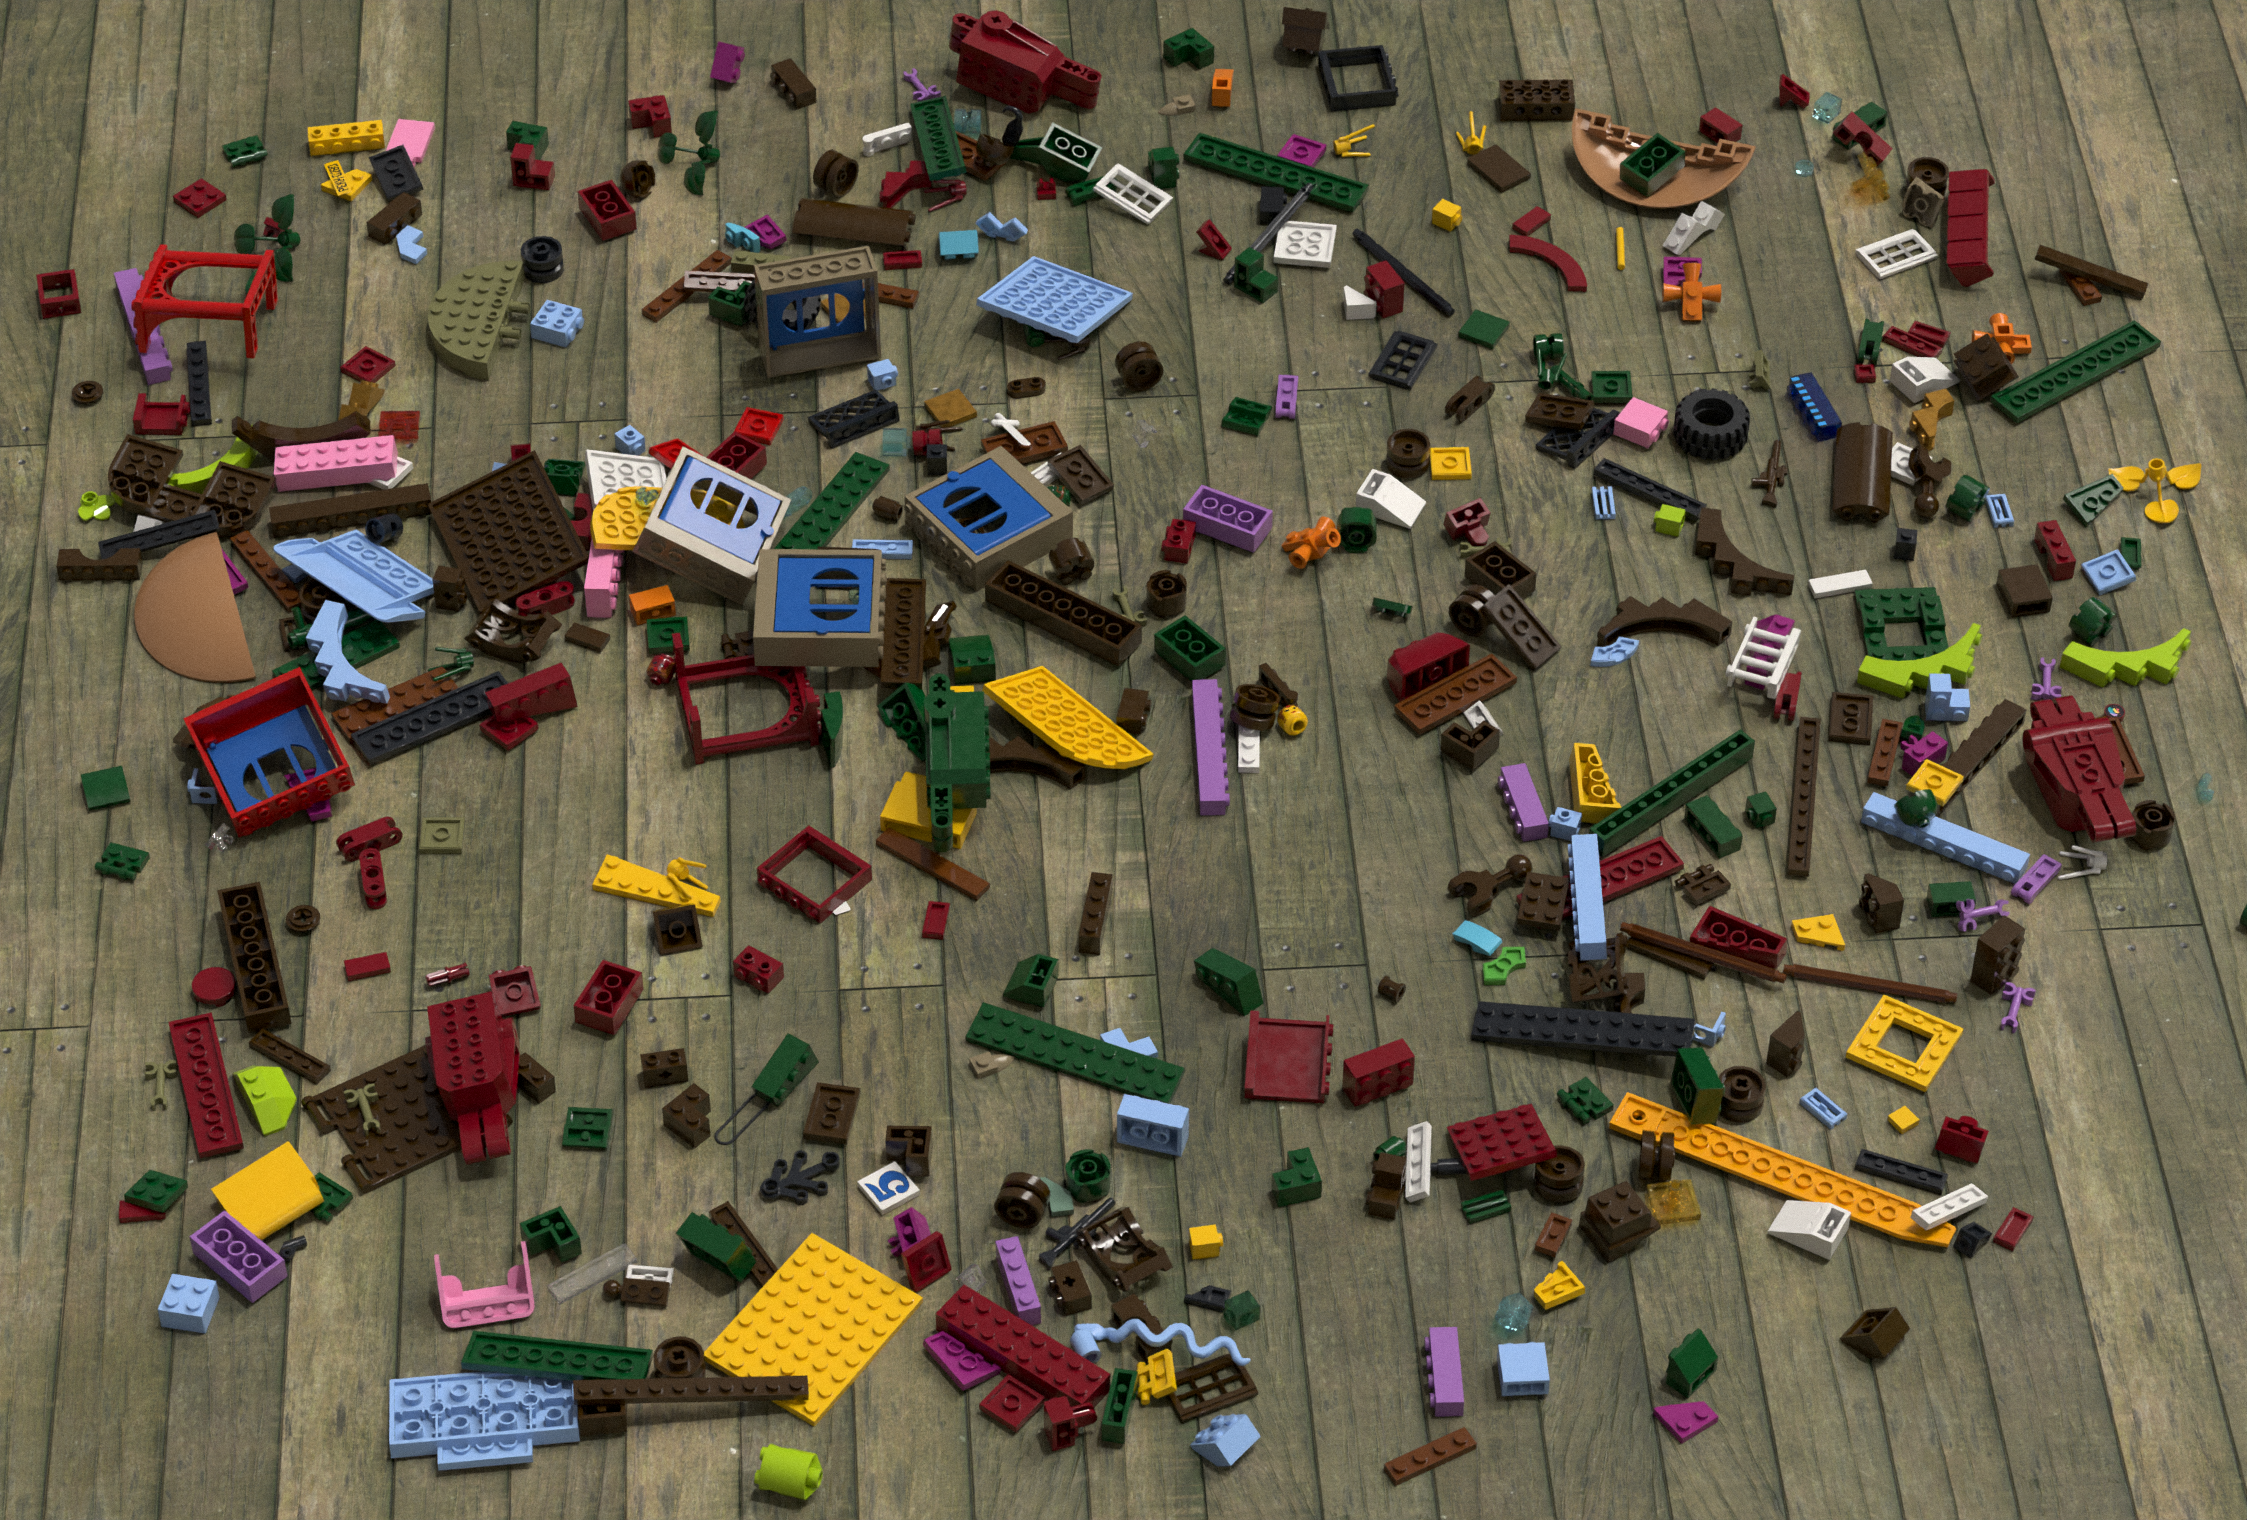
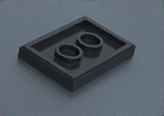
M404 144L369 157V161L388 203L392 202L403 192L411 195L424 190Z

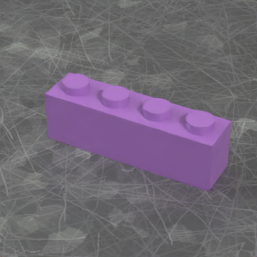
M1526 764L1501 767V773L1498 776V786L1500 789L1503 788L1504 801L1506 804H1509V814L1511 819L1515 820L1516 833L1521 835L1523 842L1547 838L1549 823Z
M1018 1236L996 1241V1259L1014 1315L1030 1325L1040 1324L1041 1306Z
M1457 1327L1429 1328V1337L1424 1338L1425 1351H1429L1430 1355L1426 1356V1368L1431 1370V1374H1428V1388H1433V1393H1430V1407H1434L1435 1417L1463 1416L1464 1395Z

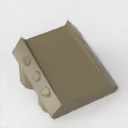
M1916 177L1906 191L1901 205L1903 207L1902 212L1908 218L1917 217L1921 225L1933 228L1942 208L1944 196Z

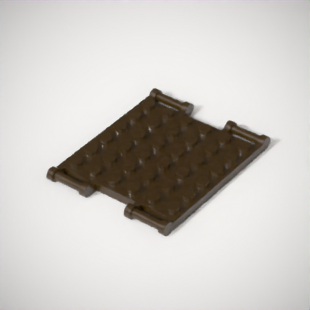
M426 1045L315 1096H306L301 1101L304 1109L308 1110L317 1122L321 1134L326 1135L338 1129L354 1154L345 1155L341 1159V1163L344 1168H348L359 1184L358 1188L363 1194L369 1193L462 1149L459 1123L451 1119L428 1061ZM368 1084H374L379 1100L368 1102L373 1119L378 1120L380 1123L381 1132L377 1133L376 1128H370L368 1130L369 1136H366L363 1130L365 1120L360 1105L358 1103L357 1106L348 1108V1099H345L344 1091L349 1089L356 1091L364 1089ZM321 1105L331 1121L325 1120L317 1106ZM507 1114V1126L509 1127L512 1125L513 1120ZM358 1164H362L371 1180L365 1179L357 1167Z

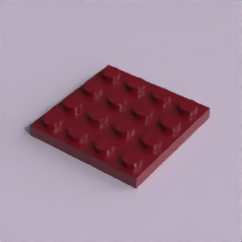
M1532 1103L1520 1105L1517 1108L1506 1111H1499L1492 1115L1480 1116L1470 1121L1458 1122L1447 1127L1448 1136L1471 1181L1557 1157L1556 1149Z

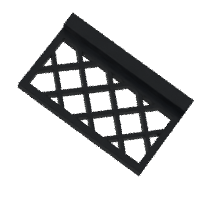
M875 389L808 417V421L827 439L828 446L834 448L898 422L900 417L898 404L894 401L889 402ZM874 397L877 398L876 401L869 400V399H872V398H874ZM865 406H873V408H864V407H865ZM848 413H856V415H847V414H848ZM831 420H839V422H830V421H831Z
M1594 408L1587 419L1592 420V422L1585 423L1579 433L1570 434V431L1576 430L1554 427L1536 444V449L1568 461V466L1575 469L1614 434V423L1619 415V411L1613 409L1607 413ZM1597 418H1603V419L1600 420V421H1595V420H1594V419H1597ZM1592 428L1589 431L1583 432V429ZM1558 433H1567V435L1556 436ZM1579 438H1581L1580 440H1578V441H1576V442H1572V441H1571V440H1573V439H1579ZM1561 441H1569V443L1558 444ZM1555 443V445L1546 446V444ZM1564 449H1569L1567 450V453L1560 451Z

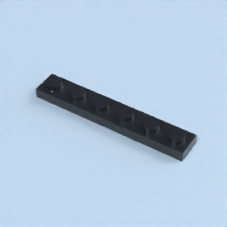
M206 341L187 342L192 426L212 424L207 344Z
M1603 458L1594 468L1593 475L1661 506L1665 504L1685 509V517L1697 521L1701 515V508H1706L1707 506L1705 503L1606 458Z
M211 510L98 542L101 558L106 559L116 554L120 548H140L141 552L220 531L216 511Z

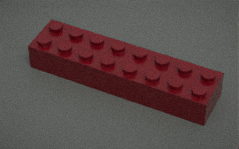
M965 1284L935 1313L936 1331H943L960 1341L967 1350L984 1356V1360L991 1365L997 1364L1001 1367V1371L1011 1375L1048 1400L1066 1396L1071 1407L1090 1402L1095 1408L1110 1391V1373Z

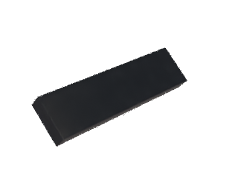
M1861 1149L1855 1165V1170L1939 1195H1942L1948 1178L1946 1173L1865 1149Z

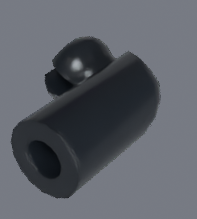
M302 1235L285 1241L279 1251V1256L284 1261L291 1260L297 1249L307 1246L305 1236Z

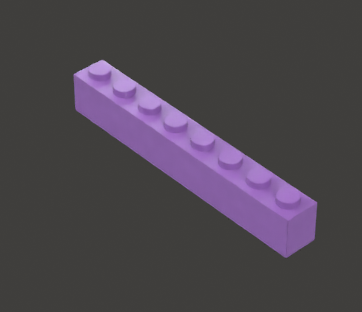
M136 268L114 273L116 288L134 343L137 330L133 327L135 311H132L131 304L132 300L136 298V291L140 289L141 280H144L142 275H138ZM159 325L150 335L151 344L147 353H139L138 345L135 344L148 385L171 380L170 372L173 371L171 361L166 360L169 359L167 349L162 348L165 347L163 336H159L161 334Z
M1217 679L1192 680L1200 815H1225L1226 806L1230 805L1229 793L1225 794V791H1228V778H1224V775H1227V763H1223V760H1226V748H1222V745H1225V732L1221 733V730H1224V717L1220 718V715H1223V703H1219V700H1222V688H1218Z

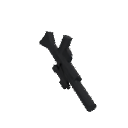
M1111 1197L1108 1198L1091 1215L1086 1214L1073 1227L1065 1225L1058 1231L1051 1227L1047 1228L1045 1235L1057 1240L1058 1243L1052 1250L1039 1254V1260L1046 1265L1048 1270L1051 1269L1056 1258L1076 1240V1237H1078L1076 1231L1099 1220L1116 1204L1115 1200ZM1097 1228L1089 1232L1092 1239L1096 1236ZM1076 1241L1073 1246L1075 1249H1079L1080 1246Z

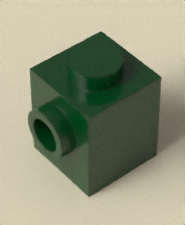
M1766 791L1747 796L1745 812L1747 819L1752 821L1755 828L1775 823L1777 808Z

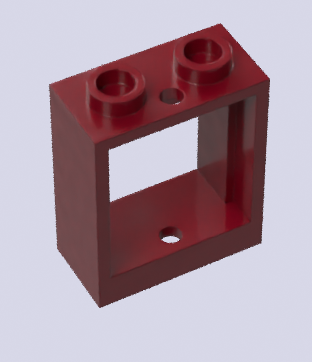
M75 269L36 274L43 319L82 313ZM72 286V295L45 298L44 290Z

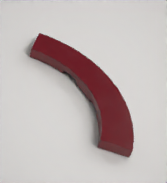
M1509 235V252L1531 256L1538 255L1562 272L1568 291H1587V281L1583 270L1564 250L1540 239L1521 235Z

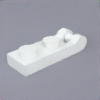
M905 123L865 135L863 137V145H865L863 147V154L865 156H872L874 152L911 142V125Z

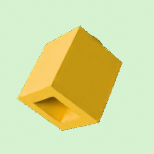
M1442 199L1432 209V224L1451 232L1462 221V207Z
M1216 1224L1189 1228V1246L1192 1259L1219 1256L1220 1247H1223L1222 1233L1217 1232Z

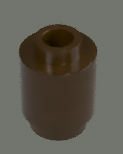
M880 496L874 500L872 510H874L875 515L893 521L894 519H900L903 513V505L898 501Z

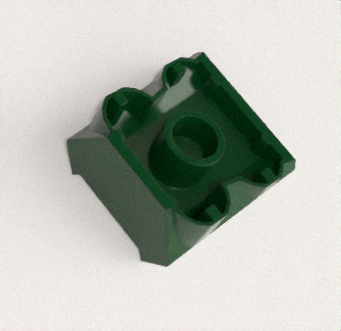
M548 459L544 463V469L557 494H569L573 497L578 491L586 464L583 461Z

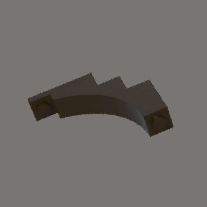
M357 411L333 423L308 428L283 427L260 420L251 426L248 421L236 416L232 419V434L275 463L276 447L366 438L371 434V424L368 417Z

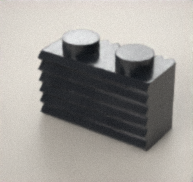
M1261 187V224H1270L1285 207L1283 205H1287V194H1284V187Z

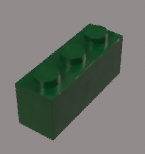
M1869 102L1854 112L1875 133L1886 126L1888 112L1873 102ZM1840 122L1835 123V125L1833 126V131L1839 125ZM1834 134L1832 135V140L1847 150L1859 144L1851 140L1845 145Z
M1708 795L1686 804L1684 818L1719 859L1741 850L1743 839L1741 831L1738 828L1736 829L1729 817L1723 814L1717 803L1712 801Z
M1114 1369L1102 1421V1441L1125 1444L1138 1388V1371Z

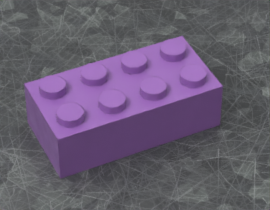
M1204 485L1199 487L1183 508V520L1196 522L1197 532L1253 553L1272 529V510Z
M225 1210L190 1236L193 1254L252 1303L287 1277L284 1259Z

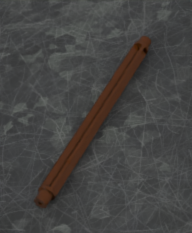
M1622 922L1620 931L1627 933L1629 936L1774 983L1784 984L1787 975L1780 973L1779 970L1634 923Z
M1784 964L1783 974L1791 975V977L1944 1003H1956L1958 994L1945 989L1797 964Z

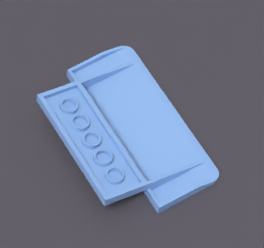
M357 529L321 543L314 538L294 539L276 544L273 548L276 554L382 622L389 623L423 619L425 611L412 602L434 594L431 577L380 544L372 543L366 535Z

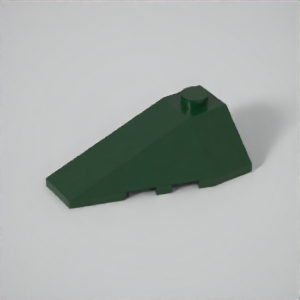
M905 682L877 707L885 724L891 727L896 732V735L908 744V747L921 761L925 762L924 700L926 696L923 689L921 690L916 685Z

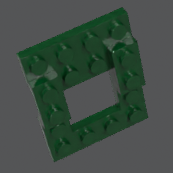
M1935 587L1855 590L1854 598L1857 611H1860L1862 617L1863 640L1867 656L1882 660L1908 661L1930 657L1949 648L1940 596H1937ZM1921 622L1926 645L1887 647L1884 623Z

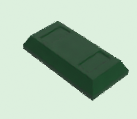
M2121 537V555L2131 569L2138 570L2142 567L2141 539Z

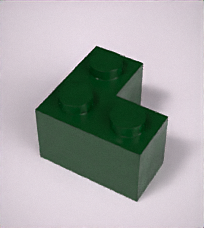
M1192 27L1163 41V58L1173 67L1190 61L1200 70L1214 63V45Z
M512 121L506 131L507 147L509 150H513L516 143L534 145L535 159L541 160L549 145L547 127Z
M1174 147L1155 148L1148 151V169L1153 185L1159 189L1176 187V179H1179L1177 165L1180 164L1179 154H1175Z
M1248 247L1235 257V288L1261 303H1265L1278 292V277L1264 270V255Z
M744 281L735 292L717 286L708 297L709 315L743 326L750 316L746 314L744 298L751 283Z
M1309 1147L1288 1151L1287 1170L1272 1173V1192L1278 1207L1321 1198L1322 1179Z
M561 1206L519 1223L521 1240L526 1242V1248L531 1256L551 1247L561 1263L582 1254L580 1236Z

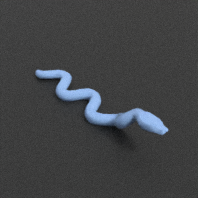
M1139 1319L1127 1321L1118 1330L1112 1327L1104 1328L1099 1324H1077L1075 1327V1331L1081 1329L1089 1330L1094 1340L1109 1339L1113 1343H1120L1131 1333L1135 1332L1145 1343L1153 1347L1163 1346L1174 1336L1182 1335L1188 1352L1195 1358H1207L1219 1348L1225 1347L1237 1365L1245 1366L1251 1361L1250 1358L1241 1357L1236 1343L1227 1336H1219L1210 1341L1206 1346L1199 1347L1195 1341L1194 1332L1188 1325L1183 1323H1174L1159 1335L1153 1334Z

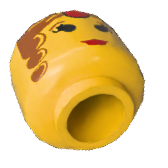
M1288 705L1279 712L1277 722L1287 734L1294 736L1306 729L1308 719L1300 708L1295 705Z

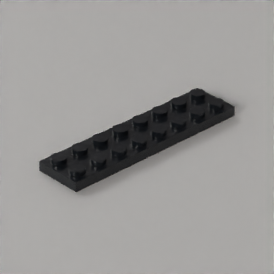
M497 671L351 734L352 741L368 764H375L491 714L485 692L508 684V682Z

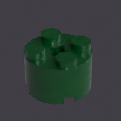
M1963 475L1954 486L1955 491L1953 495H1949L1945 508L1971 522L1976 514V509L1981 510L1986 502L1983 498L1988 494L1990 487L1971 476Z
M1362 507L1344 508L1341 510V514L1337 518V530L1341 537L1339 545L1343 546L1345 551L1350 553H1364L1367 551V548L1373 547L1377 540V521L1373 511Z
M2091 597L2078 608L2081 610L2078 616L2074 614L2069 622V628L2086 643L2093 646L2101 635L2107 636L2113 629L2111 624L2117 617V614L2099 599Z
M1083 1149L1073 1153L1068 1163H1066L1067 1190L1071 1192V1195L1079 1203L1094 1201L1107 1196L1111 1185V1165L1107 1156L1103 1153L1101 1155L1094 1153V1150Z

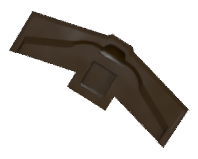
M954 601L936 605L924 627L923 665L927 668L941 665L940 645L948 643L952 628L946 622L952 611L957 608Z

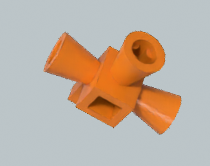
M1684 263L1682 266L1686 282H1683L1681 287L1663 283L1662 302L1681 299L1682 321H1702V299L1720 303L1721 284L1702 287V282H1698L1701 264Z
M1997 313L1990 317L1989 323L1992 327V332L1988 333L1991 338L1995 337L2011 364L2015 361L2013 353H2031L2030 335H2014L2013 324L2008 323V316L2003 313ZM1973 330L1971 342L1982 337L1986 332Z
M1323 516L1319 518L1315 528H1306L1300 532L1293 531L1289 533L1281 546L1285 552L1294 550L1289 554V561L1293 566L1303 569L1308 561L1322 558L1330 547L1339 546L1341 537L1335 523L1330 518Z

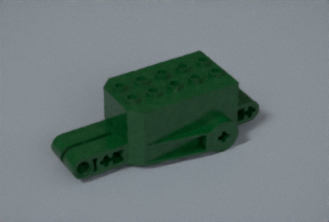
M939 673L930 678L929 694L924 700L927 808L931 809L932 846L938 852H947L953 847V809L987 808L986 800L991 799L989 707L984 706V691L955 692L950 690V679L948 676Z

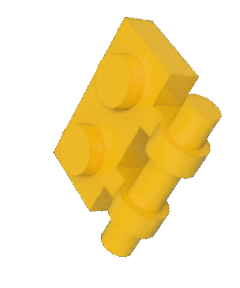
M1169 1349L1149 1356L1148 1365L1144 1362L1137 1363L1136 1371H1138L1139 1382L1137 1394L1141 1399V1404L1147 1405L1150 1403L1151 1393L1158 1399L1177 1391L1173 1355Z

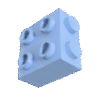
M546 300L530 323L531 337L567 347L574 340L578 330L584 325L582 309Z
M1529 1342L1498 1345L1497 1363L1502 1396L1548 1394L1550 1379L1544 1343Z

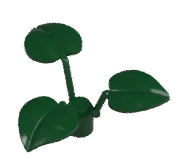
M715 110L700 114L695 124V133L697 136H700L699 141L705 146L700 147L698 150L676 147L677 137L669 132L663 134L658 143V157L664 164H668L674 159L675 150L698 154L702 161L694 162L692 167L686 169L684 184L689 192L701 196L704 195L703 185L705 181V167L703 164L716 163L720 158V150L714 148L712 144H708L712 138L718 111Z
M289 194L278 198L272 205V219L278 223V228L283 230L278 237H254L255 230L250 224H241L234 233V245L239 254H251L255 248L254 240L278 241L283 247L276 250V255H274L276 279L284 282H293V261L291 253L287 249L299 246L301 240L297 232H292V229H288L292 224L294 214V194Z

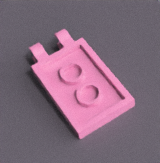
M398 119L386 151L404 144L415 168L416 162L422 163L435 130L434 122Z

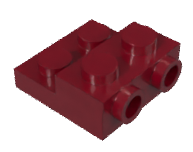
M521 965L510 971L497 970L488 975L490 989L502 1017L541 1009L531 966Z

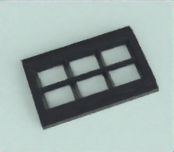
M1399 330L1398 332L1394 331L1368 373V376L1374 380L1400 388L1412 389L1437 348L1438 343ZM1400 341L1411 343L1407 351L1397 348ZM1414 344L1424 347L1420 355L1410 352ZM1393 353L1403 355L1399 363L1389 360ZM1407 357L1417 359L1413 367L1403 365ZM1386 365L1396 368L1392 375L1382 373ZM1399 369L1409 372L1405 379L1395 377Z

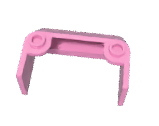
M525 1241L521 1242L524 1264L511 1267L507 1274L508 1285L462 1291L461 1281L456 1276H442L439 1254L434 1255L442 1318L448 1327L458 1328L517 1319L532 1314L535 1305Z

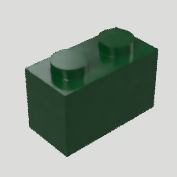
M1971 881L1934 883L1928 886L1926 898L1931 917L1960 915V911L1956 907L1957 901L1964 902V908L1967 906L1966 899H1971L1976 904Z

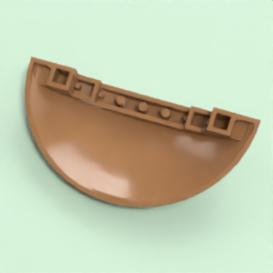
M1575 109L1573 116L1572 141L1574 151L1585 173L1598 187L1608 194L1624 202L1642 207L1677 208L1695 204L1716 195L1741 175L1756 149V146L1719 139L1717 146L1702 143L1701 147L1671 141L1686 151L1685 167L1650 196L1646 197L1619 179L1620 163L1652 136L1630 132L1629 127L1614 125L1610 115Z
M217 531L191 539L161 559L150 571L140 587L134 610L135 626L139 639L152 658L178 675L214 683H230L256 679Z

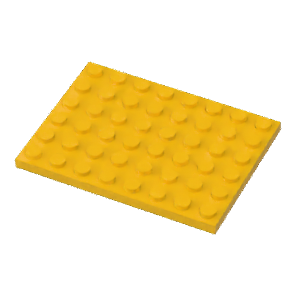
M811 1233L705 1350V1361L731 1377L808 1375V1400L772 1402L815 1427L921 1306L923 1297Z

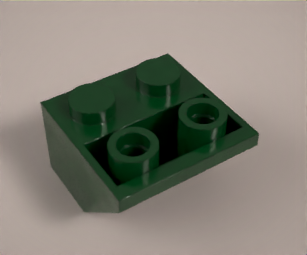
M1036 954L1018 962L1003 993V997L1045 1007L1059 977V959Z
M1697 1328L1692 1334H1687L1682 1344L1678 1348H1673L1669 1353L1666 1384L1686 1398H1689L1716 1371L1718 1355L1701 1329Z

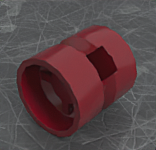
M929 429L928 433L924 430L912 431L914 455H927V444H943L941 429Z

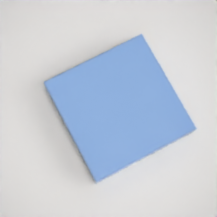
M2118 549L2081 564V569L2099 596L2136 581V575Z

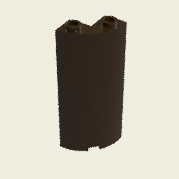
M801 198L798 203L799 208L795 213L792 233L906 247L907 243H910L911 232L908 229L915 225L916 214H913L914 211Z
M1855 422L1837 428L1833 511L1844 521H1848L1862 513L1871 522L1876 523L1890 515L1893 432L1881 425L1874 423L1861 425L1860 422Z

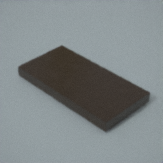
M1510 584L1481 607V610L1532 671L1562 647Z

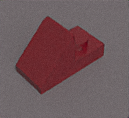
M1782 73L1779 83L1780 107L1791 99L1793 103L1805 109L1809 105L1810 93Z
M1210 219L1206 220L1196 231L1197 235L1204 242L1198 250L1200 253L1222 260L1232 249Z

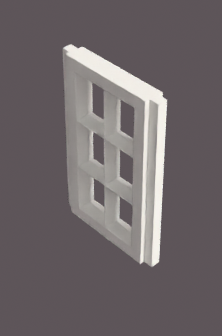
M1119 163L1093 188V191L1146 224H1150L1173 200V197ZM1119 175L1129 183L1124 186L1113 178ZM1110 182L1120 188L1121 191L1117 194L1107 188L1106 185ZM1133 184L1145 193L1140 196L1129 189V187ZM1126 192L1136 198L1137 201L1133 204L1121 195ZM1149 194L1161 203L1156 206L1145 199V197ZM1142 202L1153 210L1147 213L1137 205Z
M1913 229L1855 250L1857 257L1879 279L1938 258L1936 251ZM1910 240L1915 241V245L1907 248L1902 245V243ZM1894 246H1897L1900 249L1899 251L1888 254L1885 251L1886 249ZM1919 248L1924 251V253L1912 256L1909 253ZM1881 252L1884 255L1874 260L1869 257V255ZM1905 254L1908 257L1907 259L1899 262H1895V260L1893 259L1894 257ZM1886 260L1891 263V265L1879 268L1876 265Z

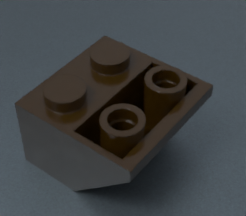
M1869 873L1864 874L1859 906L1866 914L1868 925L1872 926L1875 934L1899 929L1904 898L1897 884Z

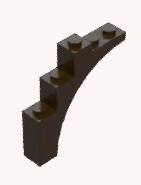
M1701 508L1695 555L1715 557L1713 574L1733 576L1731 593L1751 596V591L1756 590L1792 595L1795 575L1763 567L1747 558L1730 542L1722 524L1721 510Z
M1629 596L1625 601H1621L1616 608L1617 616H1614L1605 627L1603 626L1599 629L1597 633V646H1610L1619 637L1626 638L1640 633L1655 631L1689 634L1719 646L1731 636L1733 621L1695 598L1680 608L1663 597L1648 607Z
M989 736L990 773L1005 771L1028 772L1057 781L1070 790L1085 780V764L1069 757L1061 756L1057 750L1046 743L1040 744L1035 749L1018 736L1012 741L1007 742L1005 746H1002Z

